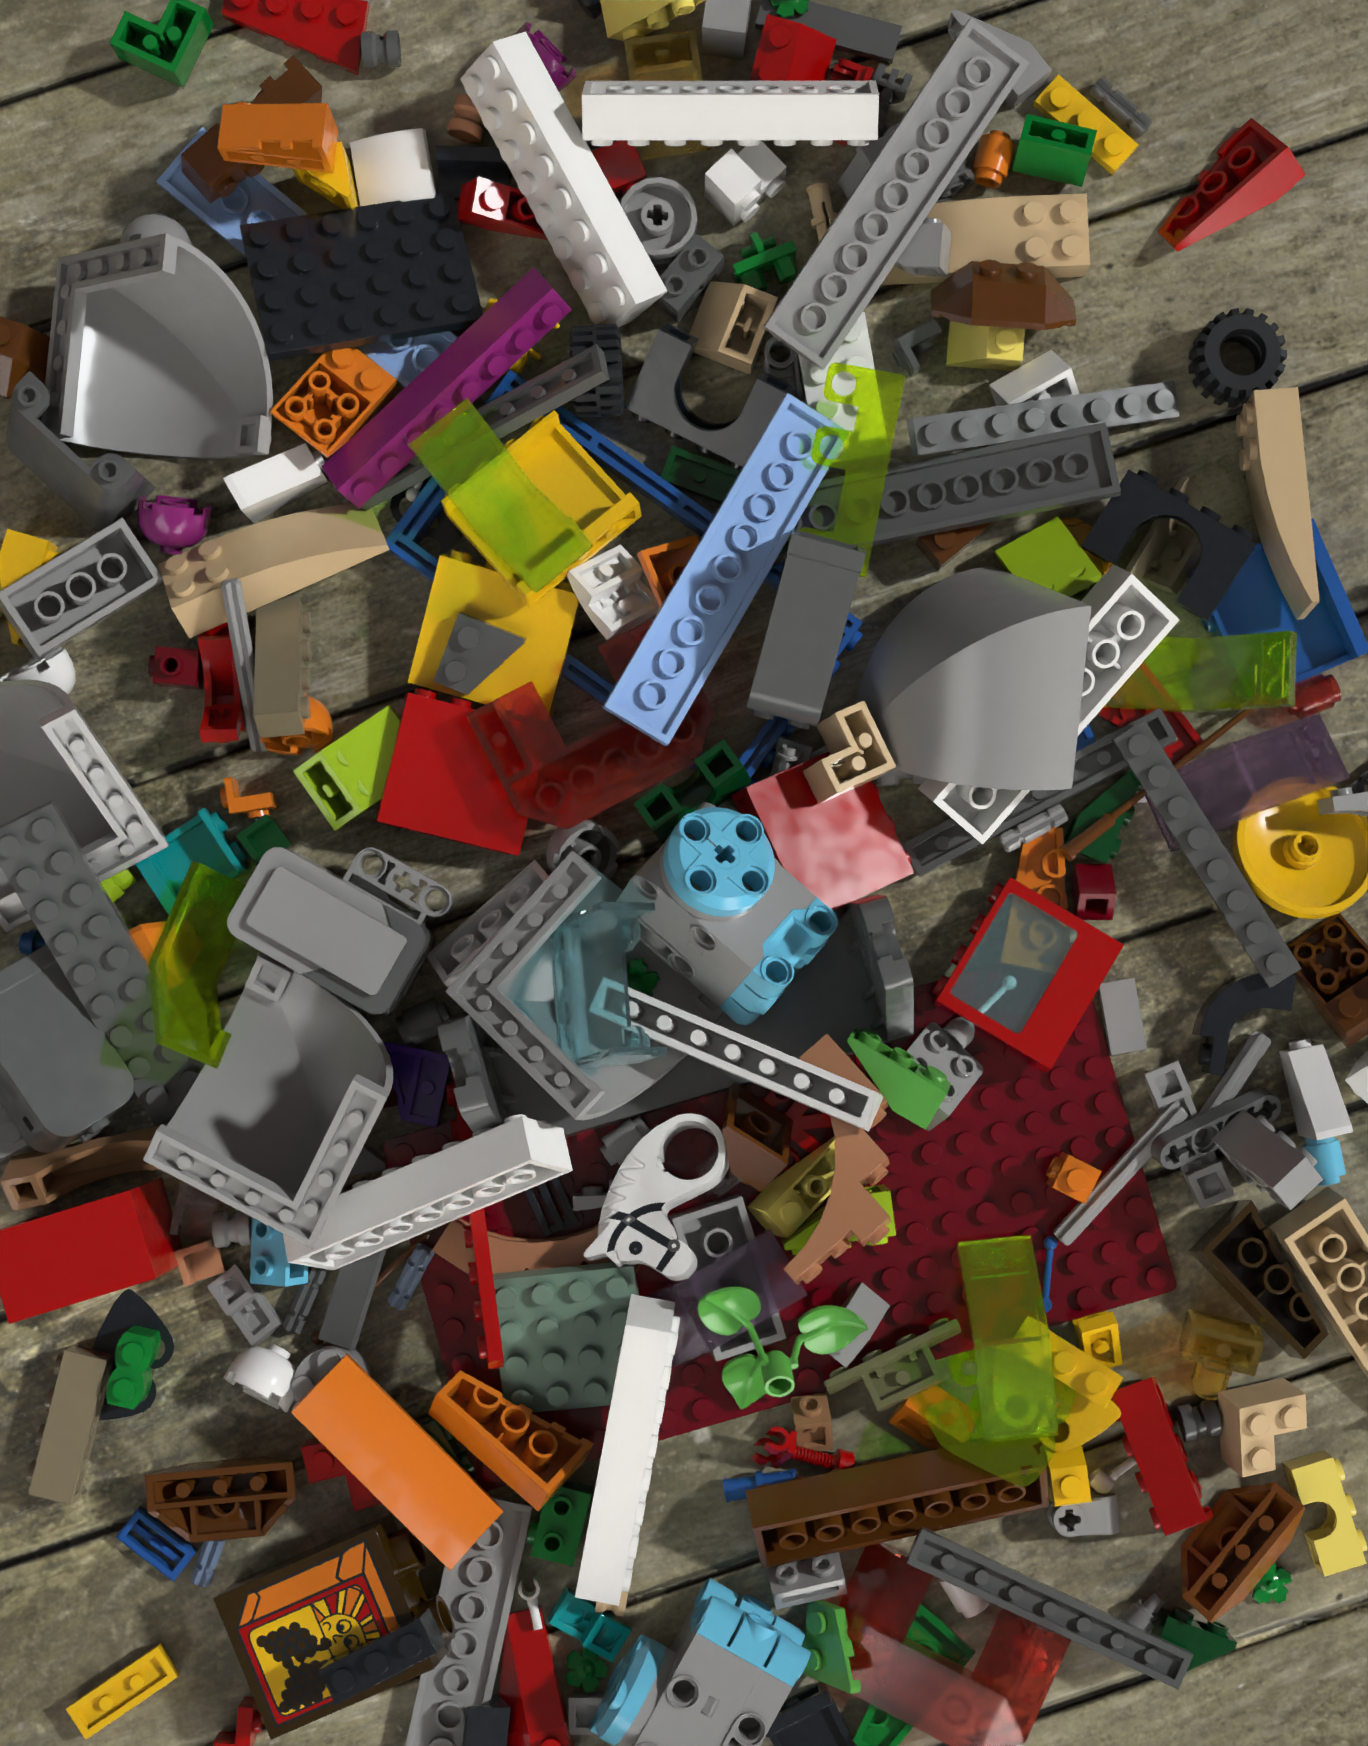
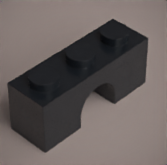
M428 1608L395 1625L390 1631L366 1644L362 1642L329 1659L319 1669V1672L335 1705L435 1655L446 1641Z

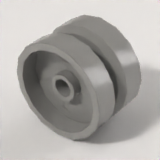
M655 177L646 178L631 186L621 200L620 205L655 269H667L697 233L696 204L690 193L674 180ZM656 222L662 223V225L659 226L653 224Z

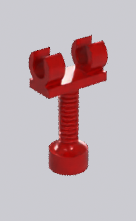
M773 1427L766 1433V1435L777 1436L780 1439L777 1443L770 1438H761L754 1444L759 1447L763 1446L769 1452L768 1457L759 1453H755L752 1456L754 1462L759 1465L772 1463L771 1467L778 1469L788 1459H794L830 1469V1471L854 1467L855 1456L853 1452L837 1449L834 1454H827L810 1448L796 1446L797 1432L792 1430L787 1432L782 1427Z

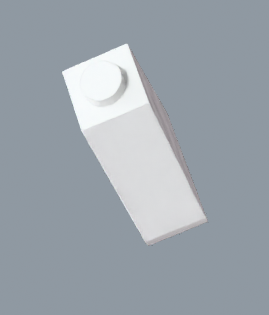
M306 443L223 478L239 508L253 523L328 482L321 467L326 463L318 450L312 452Z
M1310 1038L1288 1042L1289 1049L1280 1050L1279 1054L1298 1135L1321 1140L1352 1133V1124L1324 1045L1311 1043Z

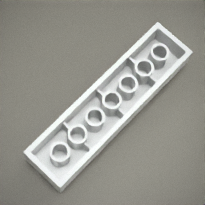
M526 31L493 41L460 78L465 91L471 98L482 118L484 126L498 147L502 159L509 167L519 190L526 197L537 223L543 229L553 248L554 254L560 260L573 288L577 291L588 311L591 321L595 325L617 324L618 327L628 324L667 292V289L589 146L583 140V135Z
M876 80L585 81L582 92L583 140H591V145L610 146L613 145V140H628V145L646 146L650 144V140H664V145L683 146L686 145V140H701V145L720 146L723 144V140H737V144L740 146L759 145V140H774V145L793 146L796 145V140H811V145L829 146L833 144V140H847V144L851 146L869 145V140H878L879 92Z
M1114 564L1081 601L1091 605L1078 735L1179 621L1132 573ZM926 779L918 788L982 845L1030 791L974 787Z
M523 1114L513 1115L506 1118L504 1124L498 1127L484 1128L474 1132L473 1137L470 1139L447 1143L442 1147V1151L433 1155L417 1156L412 1159V1164L403 1168H390L383 1171L382 1177L375 1180L357 1182L352 1185L353 1189L339 1194L313 1249L283 1234L288 1263L334 1271L569 1173L573 1169L564 1130L561 1127L547 1124L543 1120L537 1121L527 1118Z
M631 1294L575 1598L619 1606L621 1592H629L632 1568L639 1542L640 1526H642L646 1495L651 1480L653 1458H655L659 1427L662 1422L665 1396L669 1386L671 1365L678 1339L680 1317L673 1316L675 1302L634 1294Z

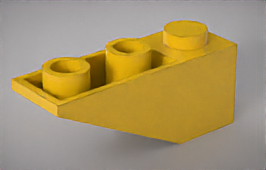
M7 529L0 550L1 589L7 588L58 557V547L48 540ZM8 621L12 643L27 649Z

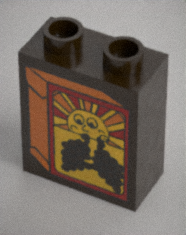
M392 1513L238 1580L213 1598L271 1740L435 1669L449 1652L445 1643L435 1655L335 1705L319 1672V1669L329 1659L362 1642L366 1644L390 1631L395 1625L428 1608L445 1641L455 1638L454 1622L445 1601L439 1595L427 1599L416 1572L426 1567V1557L421 1542L406 1527L398 1530Z

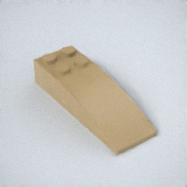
M1087 193L1010 196L935 203L926 218L941 220V223H944L952 233L948 276H912L894 265L881 285L942 283L969 262H982L989 259L1008 264L1034 263L1037 266H1044L1054 278L1084 277L1090 266Z
M1298 387L1254 390L1247 403L1243 404V410L1240 415L1236 416V433L1238 437L1242 436L1243 449L1239 453V466L1241 471H1246L1253 516L1264 552L1296 620L1304 619L1320 601Z
M345 504L297 512L259 522L214 540H208L202 545L180 555H174L158 565L171 609L190 639L227 622L221 590V582L223 580L238 578L241 581L246 613L390 549L373 508L365 511L362 507L358 509L354 504Z
M1326 1187L1268 1228L1317 1305L1368 1378V1234L1346 1199L1330 1187Z

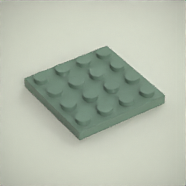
M614 1262L493 1274L504 1358L503 1367L499 1368L504 1398L518 1406L520 1403L533 1410L532 1413L610 1405L631 1294L639 1295L635 1265L625 1264L619 1267Z

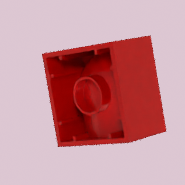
M158 1178L98 1200L40 1218L37 1216L0 1229V1296L8 1323L18 1322L147 1282L177 1267L178 1264L174 1252L183 1246L163 1179Z

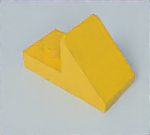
M1103 1311L1072 1321L1080 1350L1109 1368L1123 1365L1118 1323L1113 1311L1108 1313Z

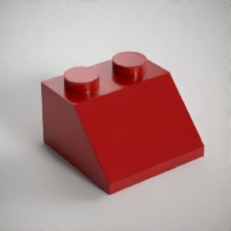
M767 14L749 81H826L837 39L802 23Z

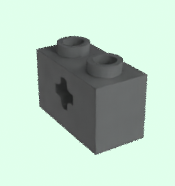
M696 233L660 276L667 292L654 303L676 322H679L707 289L709 282L713 281L724 269V256Z

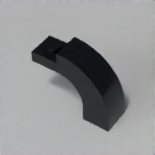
M1259 973L1245 974L1226 982L1209 996L1197 1015L1192 1032L1193 1035L1206 1036V1043H1201L1198 1053V1064L1203 1065L1202 1072L1224 1076L1229 1035L1233 1025L1242 1015L1258 1008L1281 1011L1292 1010L1296 975L1292 974L1269 988Z

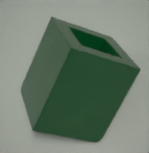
M266 814L236 835L257 865L267 850L273 847L290 849L293 846L274 818Z

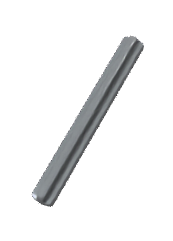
M238 578L226 579L221 582V590L250 747L253 752L266 751L265 741L261 744L260 735L253 716L255 658L241 581Z
M1176 1102L1170 1103L1095 1184L1086 1204L1079 1202L1060 1222L1053 1233L1063 1244L1070 1245L1152 1156L1151 1146L1155 1138L1180 1125L1187 1118L1188 1114L1185 1109Z

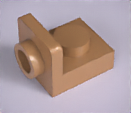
M819 1393L792 1397L791 1407L794 1418V1430L797 1432L796 1446L817 1451L833 1450L832 1420L827 1394Z

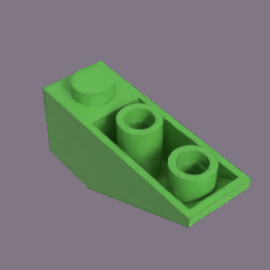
M854 1028L847 1042L881 1094L886 1098L891 1109L926 1130L947 1095L951 1082L946 1080V1075L939 1069L932 1066L925 1068L913 1061L914 1057L904 1049L898 1047L892 1049L881 1043L882 1039L876 1033L868 1029L859 1030Z

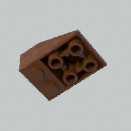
M1338 913L1289 944L1288 948L1302 968L1293 975H1296L1297 981L1324 1021L1343 1044L1349 1048L1368 1035V945L1344 917Z

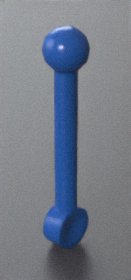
M1047 1236L1043 1241V1245L1046 1248L1042 1297L1037 1301V1307L1041 1312H1048L1052 1308L1049 1291L1053 1250L1058 1245V1241L1054 1236Z

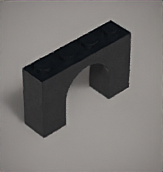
M666 323L657 332L625 408L632 411L633 417L639 421L648 424L654 422L664 427V431L671 437L680 440L686 438L696 443V447L703 453L711 456L718 454L728 459V463L732 467L741 470L782 399L787 393L793 395L796 387L763 372L757 378L740 416L725 423L705 421L689 409L682 394L683 374L699 339Z
M1128 469L1120 482V496L1112 497L1084 540L1082 544L1083 549L1112 566L1118 563L1134 535L1147 523L1158 519H1174L1186 524L1197 535L1202 553L1197 569L1178 597L1176 604L1208 623L1254 551L1256 543L1251 541L1253 535L1238 525L1234 524L1232 529L1219 522L1221 516L1205 506H1202L1199 511L1187 504L1190 498L1172 487L1167 492L1156 486L1158 479L1146 471L1139 469L1136 474Z

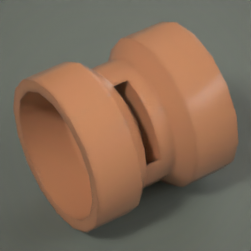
M458 94L453 105L455 117L449 120L447 133L464 142L480 143L484 132L481 126L482 118L471 98L467 94Z

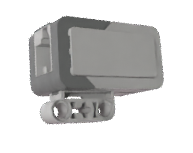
M273 847L267 850L259 861L228 916L227 926L230 933L236 938L371 1014L392 1016L404 1001L428 959L429 952L434 948L436 942L435 934L431 928L425 925L430 916L441 918L448 915L454 907V896L447 887L384 851L373 847L365 848L355 856L344 877L337 875L300 853L281 847ZM370 855H378L382 861L380 871L374 875L367 874L364 869V861ZM409 873L411 875L409 881L420 888L423 887L424 881L428 883L420 892L417 903L413 901L417 897V893L408 889H403L401 893L398 891L400 889V884L396 882L398 876L406 877ZM441 891L446 897V903L441 910L434 912L428 907L427 899L432 892ZM388 893L417 910L410 912L389 900Z

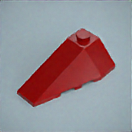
M1250 118L1221 145L1216 152L1219 156L1218 160L1210 170H1203L1198 176L1197 180L1200 183L1191 196L1181 199L1158 230V234L1177 252L1277 201L1306 175L1289 147L1253 118Z
M539 1605L538 1608L543 1629L535 1631L529 1608L510 1612L503 1641L499 1696L511 1707L506 1746H575L573 1737L569 1734L568 1715L542 1605Z

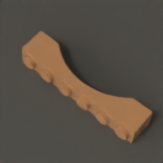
M160 1126L92 1139L83 1144L81 1142L72 1143L53 1153L33 1151L11 1156L0 1183L13 1211L48 1204L76 1188L105 1177L140 1170H160L143 1161L155 1132Z

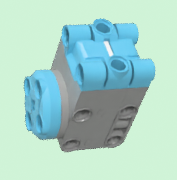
M706 802L700 804L694 812L682 817L665 843L633 875L612 906L614 916L623 926L673 970L690 981L734 1022L740 1025L753 1023L761 1014L764 1015L783 994L787 985L792 981L794 974L815 957L828 942V938L838 926L836 913L784 869L774 858L772 847L764 834L763 825L758 818L750 814H741L730 809L715 807Z
M708 1578L702 1586L694 1606L671 1648L641 1634L625 1657L620 1660L611 1676L608 1688L592 1720L589 1731L613 1746H761L793 1685L802 1675L810 1658L811 1651L801 1646L806 1632L777 1615L774 1616L772 1609L757 1598L747 1594L738 1598V1593Z

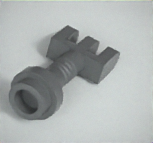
M879 63L873 80H876L878 92H880L878 139L883 137V134L888 130L883 122L893 97L904 101L913 75L906 73L902 79V85L895 82L900 70L893 68L889 79L886 80L882 78L886 71V65Z

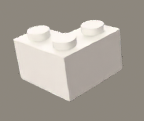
M759 140V145L746 146L738 154L731 148L705 173L704 196L733 226L741 219L747 222L759 210L760 206L758 203L767 195L770 198L774 197L784 187L787 167L761 140Z

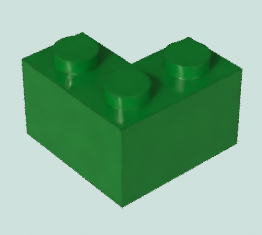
M170 0L158 26L124 11L112 36L110 45L120 60L184 89L214 24L206 8L189 0Z

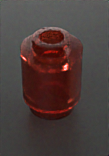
M1318 674L1287 686V694L1283 696V701L1290 715L1295 714L1301 720L1333 708L1336 702L1341 701V691L1332 674L1326 676Z

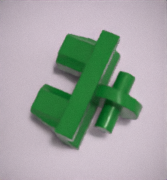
M755 231L749 234L751 245L739 249L742 258L745 260L732 265L734 270L732 276L735 283L741 282V284L764 292L767 290V285L762 275L765 272L774 269L780 284L788 283L796 278L798 275L795 261L797 249L793 240L775 247L776 242L773 236L761 240Z

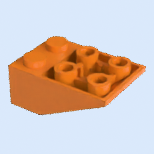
M356 347L327 351L316 360L270 410V414L328 458L345 445L395 398L397 379Z

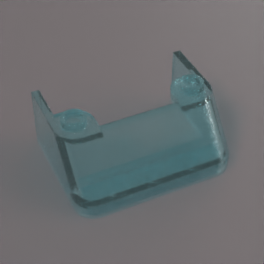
M600 901L569 915L550 936L558 1047L581 1069L637 1064L667 1055V1047H650V1038L644 1029L639 1025H631L625 953L632 951L641 937V928L637 918L655 911V903Z

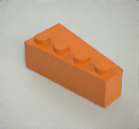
M460 1370L436 1394L428 1414L535 1510L539 1511L584 1463L594 1443L583 1437L579 1440L565 1432V1427L554 1421L552 1424L532 1414V1409L521 1403L518 1406L502 1397L503 1393Z

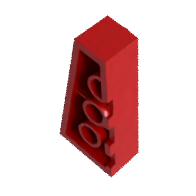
M1150 1377L1117 1389L1112 1397V1401L1119 1407L1121 1416L1115 1422L1121 1421L1126 1433L1125 1436L1121 1437L1123 1446L1129 1458L1135 1457L1140 1471L1135 1472V1476L1140 1490L1143 1494L1148 1492L1154 1507L1149 1508V1513L1156 1530L1162 1529L1164 1535L1167 1536L1209 1521L1214 1515L1209 1504L1202 1506L1199 1498H1202L1201 1484L1193 1470H1188L1186 1462H1188L1187 1451L1179 1434H1174L1172 1427L1175 1426L1174 1420L1156 1377Z

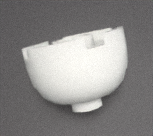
M59 647L38 661L31 658L29 663L20 668L18 665L4 673L0 677V681L39 680L56 685L69 694L76 682V671L65 647L63 649Z
M271 1344L269 1349L255 1346L247 1348L238 1354L224 1375V1379L233 1386L236 1382L243 1385V1392L275 1409L280 1407L287 1413L295 1399L292 1392V1382L294 1381L293 1378L297 1368L288 1361L291 1354L275 1344Z

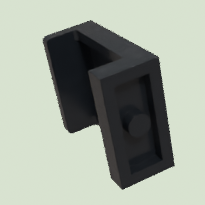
M819 1682L786 1699L766 1735L767 1738H770L773 1746H857L853 1742V1737L827 1685L823 1682Z

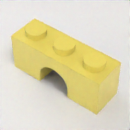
M1322 1450L1283 1462L1293 1498L1302 1505L1312 1502H1324L1327 1507L1325 1522L1319 1528L1304 1533L1315 1568L1325 1577L1367 1564L1363 1554L1364 1551L1368 1550L1366 1540L1362 1531L1355 1528L1352 1516L1356 1515V1508L1351 1496L1344 1493L1341 1481L1345 1480V1473L1339 1459H1334L1333 1456Z

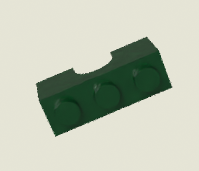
M724 739L694 760L696 769L686 781L674 787H667L663 782L633 803L662 845L682 817L694 812L700 804L706 802L717 807L752 782L745 767Z

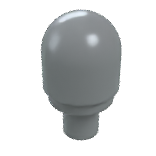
M1155 1592L1145 1602L1141 1599L1137 1602L1134 1601L1122 1613L1120 1619L1145 1631H1149L1158 1619L1155 1613L1166 1602Z

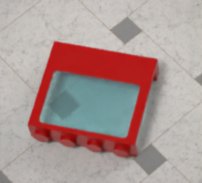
M1010 877L1004 886L997 883L987 900L993 904L986 916L979 913L969 930L970 933L974 934V937L968 947L961 943L950 961L956 965L950 977L943 974L932 991L934 995L938 996L933 1006L939 1009L943 1005L1035 1061L1033 1066L1047 1073L1055 1064L1124 944Z

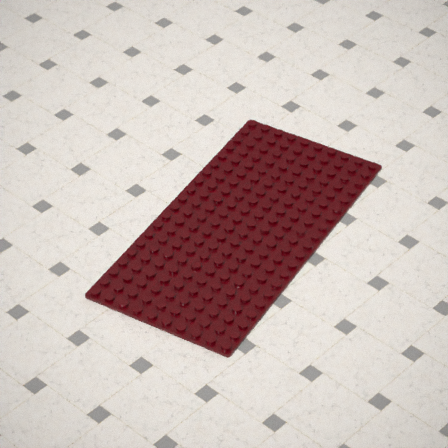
M998 963L960 974L951 993L976 1010L1002 985L1004 977L1012 976L1015 978L1016 987L1012 990H1007L984 1013L1015 1033L1022 1031L1054 977L1052 974ZM938 981L914 987V1034L910 1038L886 1044L892 1049L898 1047L906 1051L929 1023L934 1022L943 1029L951 1020L961 1017L943 1005L939 1009L933 1006L938 996L934 995L932 991ZM1093 999L1052 1069L1047 1073L1033 1066L1035 1061L974 1025L975 1033L973 1040L964 1049L983 1066V1073L948 1118L931 1131H928L894 1112L888 1104V1107L884 1110L887 1113L886 1116L878 1124L870 1128L869 1132L864 1131L887 1155L890 1162L886 1167L888 1173L875 1185L884 1184L890 1190L896 1236H889L888 1243L865 1245L864 1247L859 1241H851V1248H848L839 1257L834 1259L831 1255L820 1264L823 1270L809 1283L806 1284L802 1280L796 1285L785 1272L784 1268L796 1255H792L791 1250H785L781 1237L769 1234L749 1211L747 1206L761 1192L751 1185L742 1183L731 1173L730 1166L725 1177L714 1188L668 1212L667 1216L736 1193L743 1197L786 1335V1339L762 1346L765 1354L777 1350L790 1358L795 1338L802 1334L798 1327L799 1318L809 1310L819 1306L833 1305L841 1307L860 1282L868 1286L886 1301L890 1307L870 1340L848 1365L850 1369L862 1364V1358L871 1352L882 1350L885 1353L895 1348V1342L907 1335L915 1334L918 1337L928 1332V1326L943 1318H948L949 1321L957 1319L961 1333L930 1347L935 1360L1014 1338L1028 1316L1048 1328L1172 1292L1176 1289L1177 1282L1143 1167L1135 1173L1070 1245L1063 1244L1053 1233L1060 1222L1080 1202L1046 1184L1049 1178L1046 1176V1173L1054 1157L1059 1158L1063 1151L1102 1171L1097 1180L1098 1182L1135 1142ZM856 1054L848 1055L853 1063L877 1088ZM755 1083L741 1086L761 1100L770 1091ZM729 1090L640 1117L649 1129L652 1130L675 1116L689 1113L698 1114L713 1121L722 1132ZM790 1098L787 1102L778 1103L775 1109L784 1113L794 1100ZM809 1107L804 1114L819 1113L821 1111ZM625 1121L565 1138L573 1171L559 1176L572 1206L574 1193H581V1187L603 1186V1192L609 1191V1180L616 1176L620 1165L616 1163L611 1166L601 1152L600 1147L605 1145L602 1137ZM450 1122L440 1124L437 1128L430 1127L385 1141L383 1149L389 1163V1169L395 1167L403 1168L412 1164L413 1158L425 1154L433 1155L442 1151V1147L445 1144L454 1142L451 1137ZM833 1127L805 1130L822 1144L834 1137ZM699 1128L681 1131L672 1138L667 1146L665 1162L662 1163L665 1168L664 1171H668L674 1177L684 1180L702 1177L712 1169L717 1160V1139L710 1132ZM791 1139L790 1148L797 1151L799 1161L810 1154ZM792 1155L788 1157V1165L792 1164L795 1160ZM781 1171L774 1179L783 1174L784 1171ZM552 1180L545 1182L561 1219L568 1218ZM533 1187V1191L549 1226L555 1224L539 1187ZM524 1191L484 1208L487 1231L508 1237L531 1239L565 1236L593 1227L599 1223L602 1210L601 1207L575 1211L579 1222L545 1237ZM829 1196L815 1209V1211L812 1214H814L816 1211H818L827 1204ZM469 1215L463 1216L461 1219L469 1222ZM449 1223L442 1225L424 1244L433 1249ZM422 1234L410 1238V1244L415 1242ZM1047 1236H1054L1058 1241V1245L1053 1250L1049 1299L1052 1302V1308L1048 1312H1041L1037 1307V1301L1042 1297L1046 1248L1043 1245V1241ZM434 1252L421 1278V1283L448 1379L450 1381L461 1370L503 1393L499 1368L488 1369L487 1358H479L477 1336H483L484 1333L482 1321L475 1322L472 1299L479 1298L478 1285H470L469 1274ZM583 1261L581 1265H587L588 1263ZM644 1264L641 1265L636 1273L639 1295L675 1302L673 1316L680 1317L678 1339L671 1365L670 1381L666 1391L658 1441L790 1403L792 1397L828 1392L824 1382L830 1379L829 1374L832 1371L843 1367L830 1354H817L809 1351L803 1342L798 1355L799 1366L792 1369L795 1382L794 1390L783 1397H773L766 1393L754 1403L741 1410L722 1381V1369L729 1360L738 1355L752 1354L757 1357L756 1349L716 1362L710 1355L687 1279L681 1281L670 1280L660 1272ZM610 1405L532 1413L550 1424L554 1421L565 1427V1432L579 1440L583 1437L594 1443L584 1462L601 1458ZM469 1451L476 1466L475 1474L478 1484L485 1491L508 1485Z

